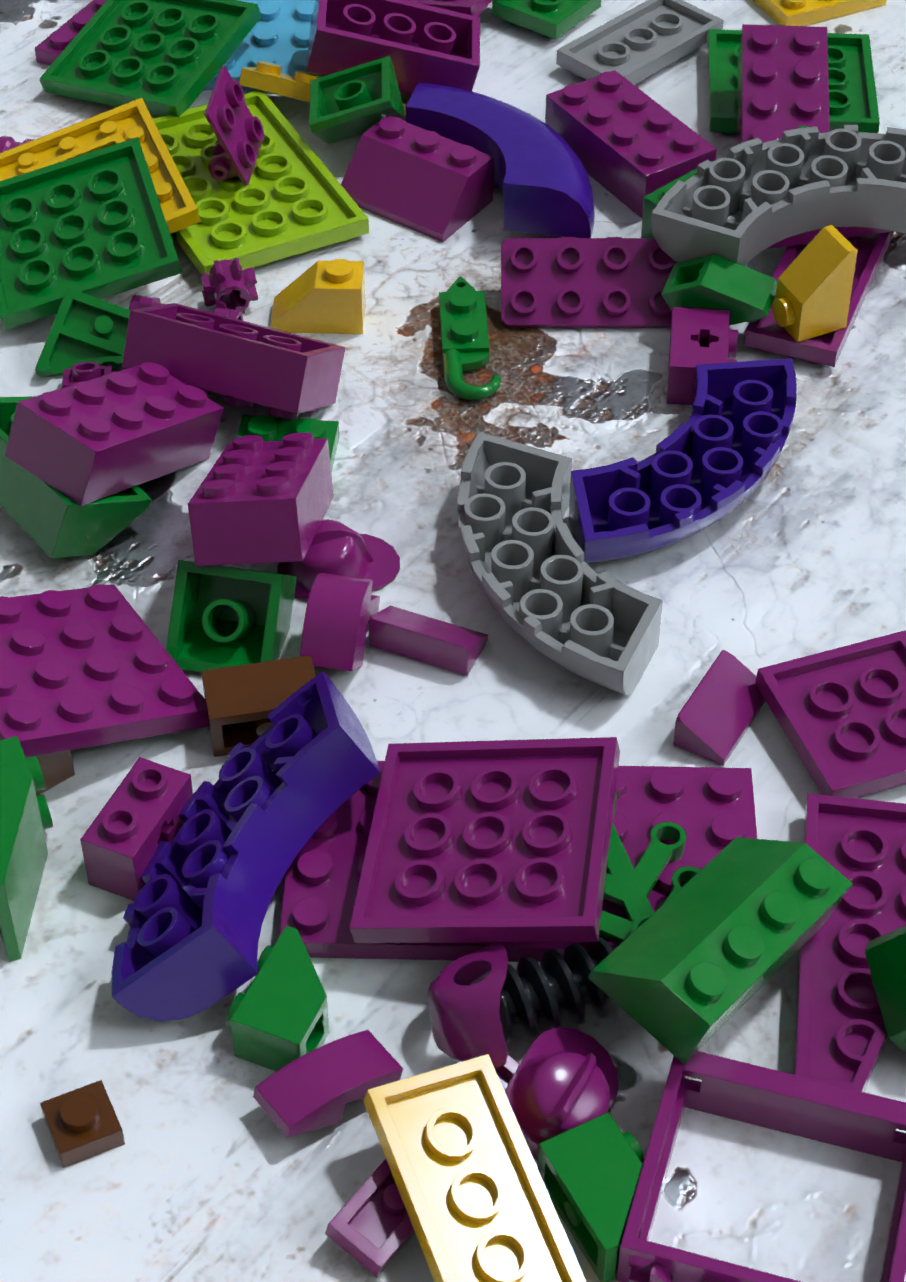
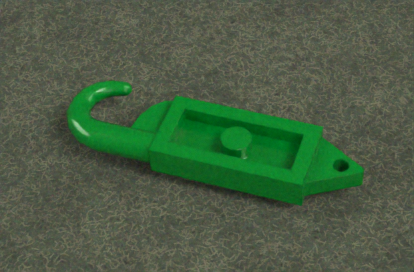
M458 277L446 292H439L444 382L448 391L456 397L465 400H480L493 395L498 390L501 377L495 374L488 384L482 386L469 385L463 381V371L482 368L489 363L490 347L485 291L475 290L463 277Z

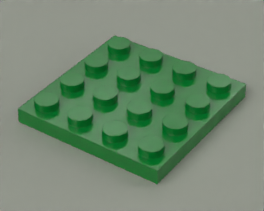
M106 0L39 80L44 92L115 107L142 98L150 114L158 116L170 114L179 118L182 113L189 109L262 18L258 4L238 0Z
M708 29L709 132H720L725 135L738 134V54L742 30ZM827 33L830 131L843 129L844 125H858V132L878 133L880 120L869 34Z
M138 137L0 181V319L5 330L57 314L67 287L99 299H104L183 273Z

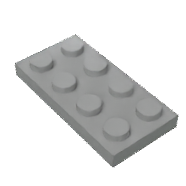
M647 0L558 49L556 64L586 80L597 77L603 72L615 70L635 85L706 44L708 29L723 30L724 20L683 0Z

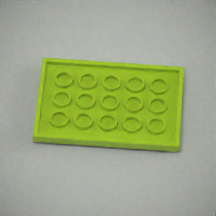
M258 90L244 94L248 109L252 116H256L260 120L264 130V140L262 141L256 164L247 186L243 185L239 176L223 181L215 180L208 170V164L212 156H214L213 149L217 141V137L204 115L208 104L188 109L179 118L169 114L153 119L201 218V222L175 232L176 241L200 274H209L215 260H233L238 258L242 269L245 270L252 267L266 266L271 262L297 254H306L311 250L334 243L347 242L352 238L369 233V218L264 91Z

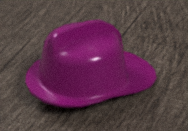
M326 519L322 520L304 560L279 562L277 574L297 576L294 597L307 600L314 580L319 573L373 580L372 591L384 588L395 580L400 571V557L394 547L383 539L368 534H359L339 521Z
M556 1027L541 1033L530 1045L508 1083L505 1092L533 1159L538 1161L539 1143L607 1112H611L619 1089L617 1069L608 1051L594 1037L576 1028Z

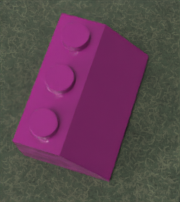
M387 115L362 134L341 186L360 208L444 242L493 201L494 157L478 151L472 146L463 145L440 136L434 131H427L407 123L401 118Z

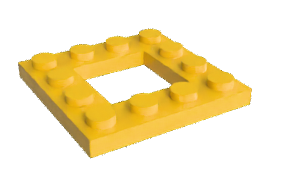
M142 98L0 153V181L138 137L170 234L201 222L198 209Z

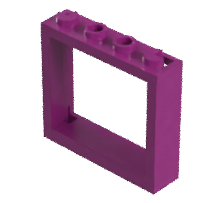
M700 1051L685 1065L673 1056L620 1246L617 1281L800 1282L649 1241L683 1112L686 1107L901 1162L879 1282H904L906 1273V1133L896 1131V1129L906 1131V1102ZM685 1076L692 1077V1078H696V1079H700V1080H702V1081L700 1082V1081L688 1079V1078H685Z

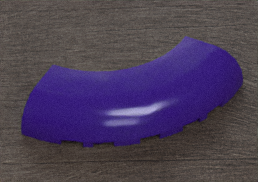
M422 82L416 86L406 105L407 123L427 131H434L440 136L463 145L472 146L476 150L494 157L493 187H500L503 192V230L562 237H592L595 212L588 173L579 157L556 131L535 116L513 105L483 94Z
M792 358L696 364L692 414L686 424L682 422L671 435L656 445V453L639 462L631 457L610 465L571 471L569 520L573 538L584 552V561L587 564L615 561L643 555L673 545L719 521L749 498L765 481L777 463L792 427L797 399L796 374Z
M324 671L299 688L267 715L273 724L249 747H245V745L239 742L227 754L229 758L219 771L218 781L214 785L209 781H203L179 814V817L185 823L171 844L167 841L159 842L156 848L157 851L140 878L146 884L138 892L134 903L127 906L123 919L130 925L126 942L115 946L112 965V998L136 1016L161 1022L187 1019L210 1008L259 974L257 954L261 927L272 897L286 871L320 826L354 793L380 774L366 731L344 696Z

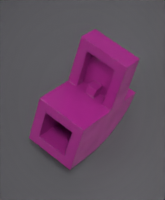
M319 573L317 575L306 607L300 656L311 655L313 665L318 667L354 671L363 665L368 621L372 615L379 611L380 596L371 595L373 580Z

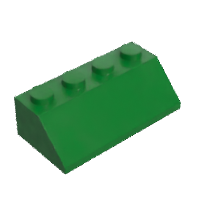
M35 396L0 397V505L50 558L68 559L71 556L94 555L150 508L152 499L138 485L81 506L5 457L17 402Z
M736 837L591 971L588 978L685 1065L825 924L853 883L806 843Z

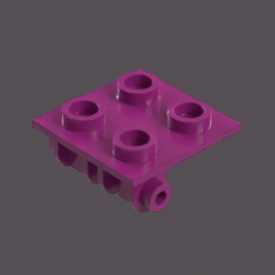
M223 66L220 69L204 113L217 137L216 145L213 149L214 156L209 161L208 170L215 180L223 181L239 176L243 185L247 186L256 164L262 141L264 140V130L260 120L256 116H252L248 109L241 85L238 81L231 78L227 68Z

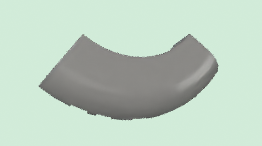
M844 125L843 129H834L829 133H819L816 126L783 131L782 139L762 143L759 138H755L729 148L728 156L713 162L707 159L698 165L696 174L685 182L678 180L669 189L652 211L651 224L653 236L660 248L678 263L716 254L746 266L760 252L779 241L804 232L823 229V227L829 225L834 227L879 228L906 234V130L887 127L886 134L858 132V125Z
M478 432L462 466L459 493L457 494L458 526L467 561L478 586L492 607L508 625L542 654L568 671L596 685L626 696L629 695L641 680L659 646L663 600L633 589L610 576L605 571L597 574L584 561V552L574 540L567 524L563 523L564 515L569 507L572 458Z

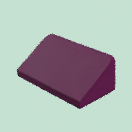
M389 606L377 612L368 621L369 646L466 676L470 673L488 641V634L394 606Z
M722 650L679 712L675 721L673 741L674 746L723 766L765 703L764 697L755 684L756 675L728 651Z

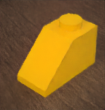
M833 225L823 227L778 278L776 298L772 304L773 316L778 325L784 327L797 342L846 328L858 250Z
M345 259L318 260L274 297L271 328L289 333L363 334L366 309L364 261H348Z

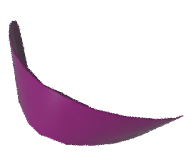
M494 942L453 961L430 983L427 990L433 1039L438 1049L453 1059L463 1062L489 1054L494 1068H499L506 1064L508 1054L499 1010L500 994L506 979L510 954L503 942ZM490 971L486 978H484L480 982L470 985L476 979Z

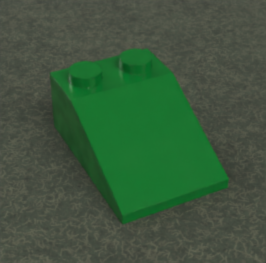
M18 736L0 740V936L9 962L21 959L48 856L44 830L53 827L44 794L36 796V792L46 789L36 755L25 758Z

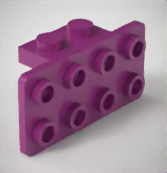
M561 237L505 239L501 244V322L507 328H671L672 311L661 294L674 264L678 262L674 261L660 248L655 238Z

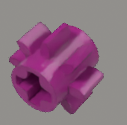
M238 258L233 260H215L209 274H201L200 276L206 307L216 304L217 308L233 309L244 314L250 301L258 300L255 286L257 279L254 269L252 267L243 270Z

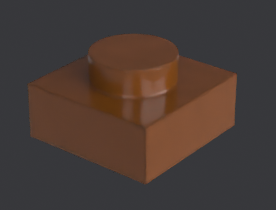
M102 1080L40 1103L43 1118L63 1168L125 1144L123 1130Z

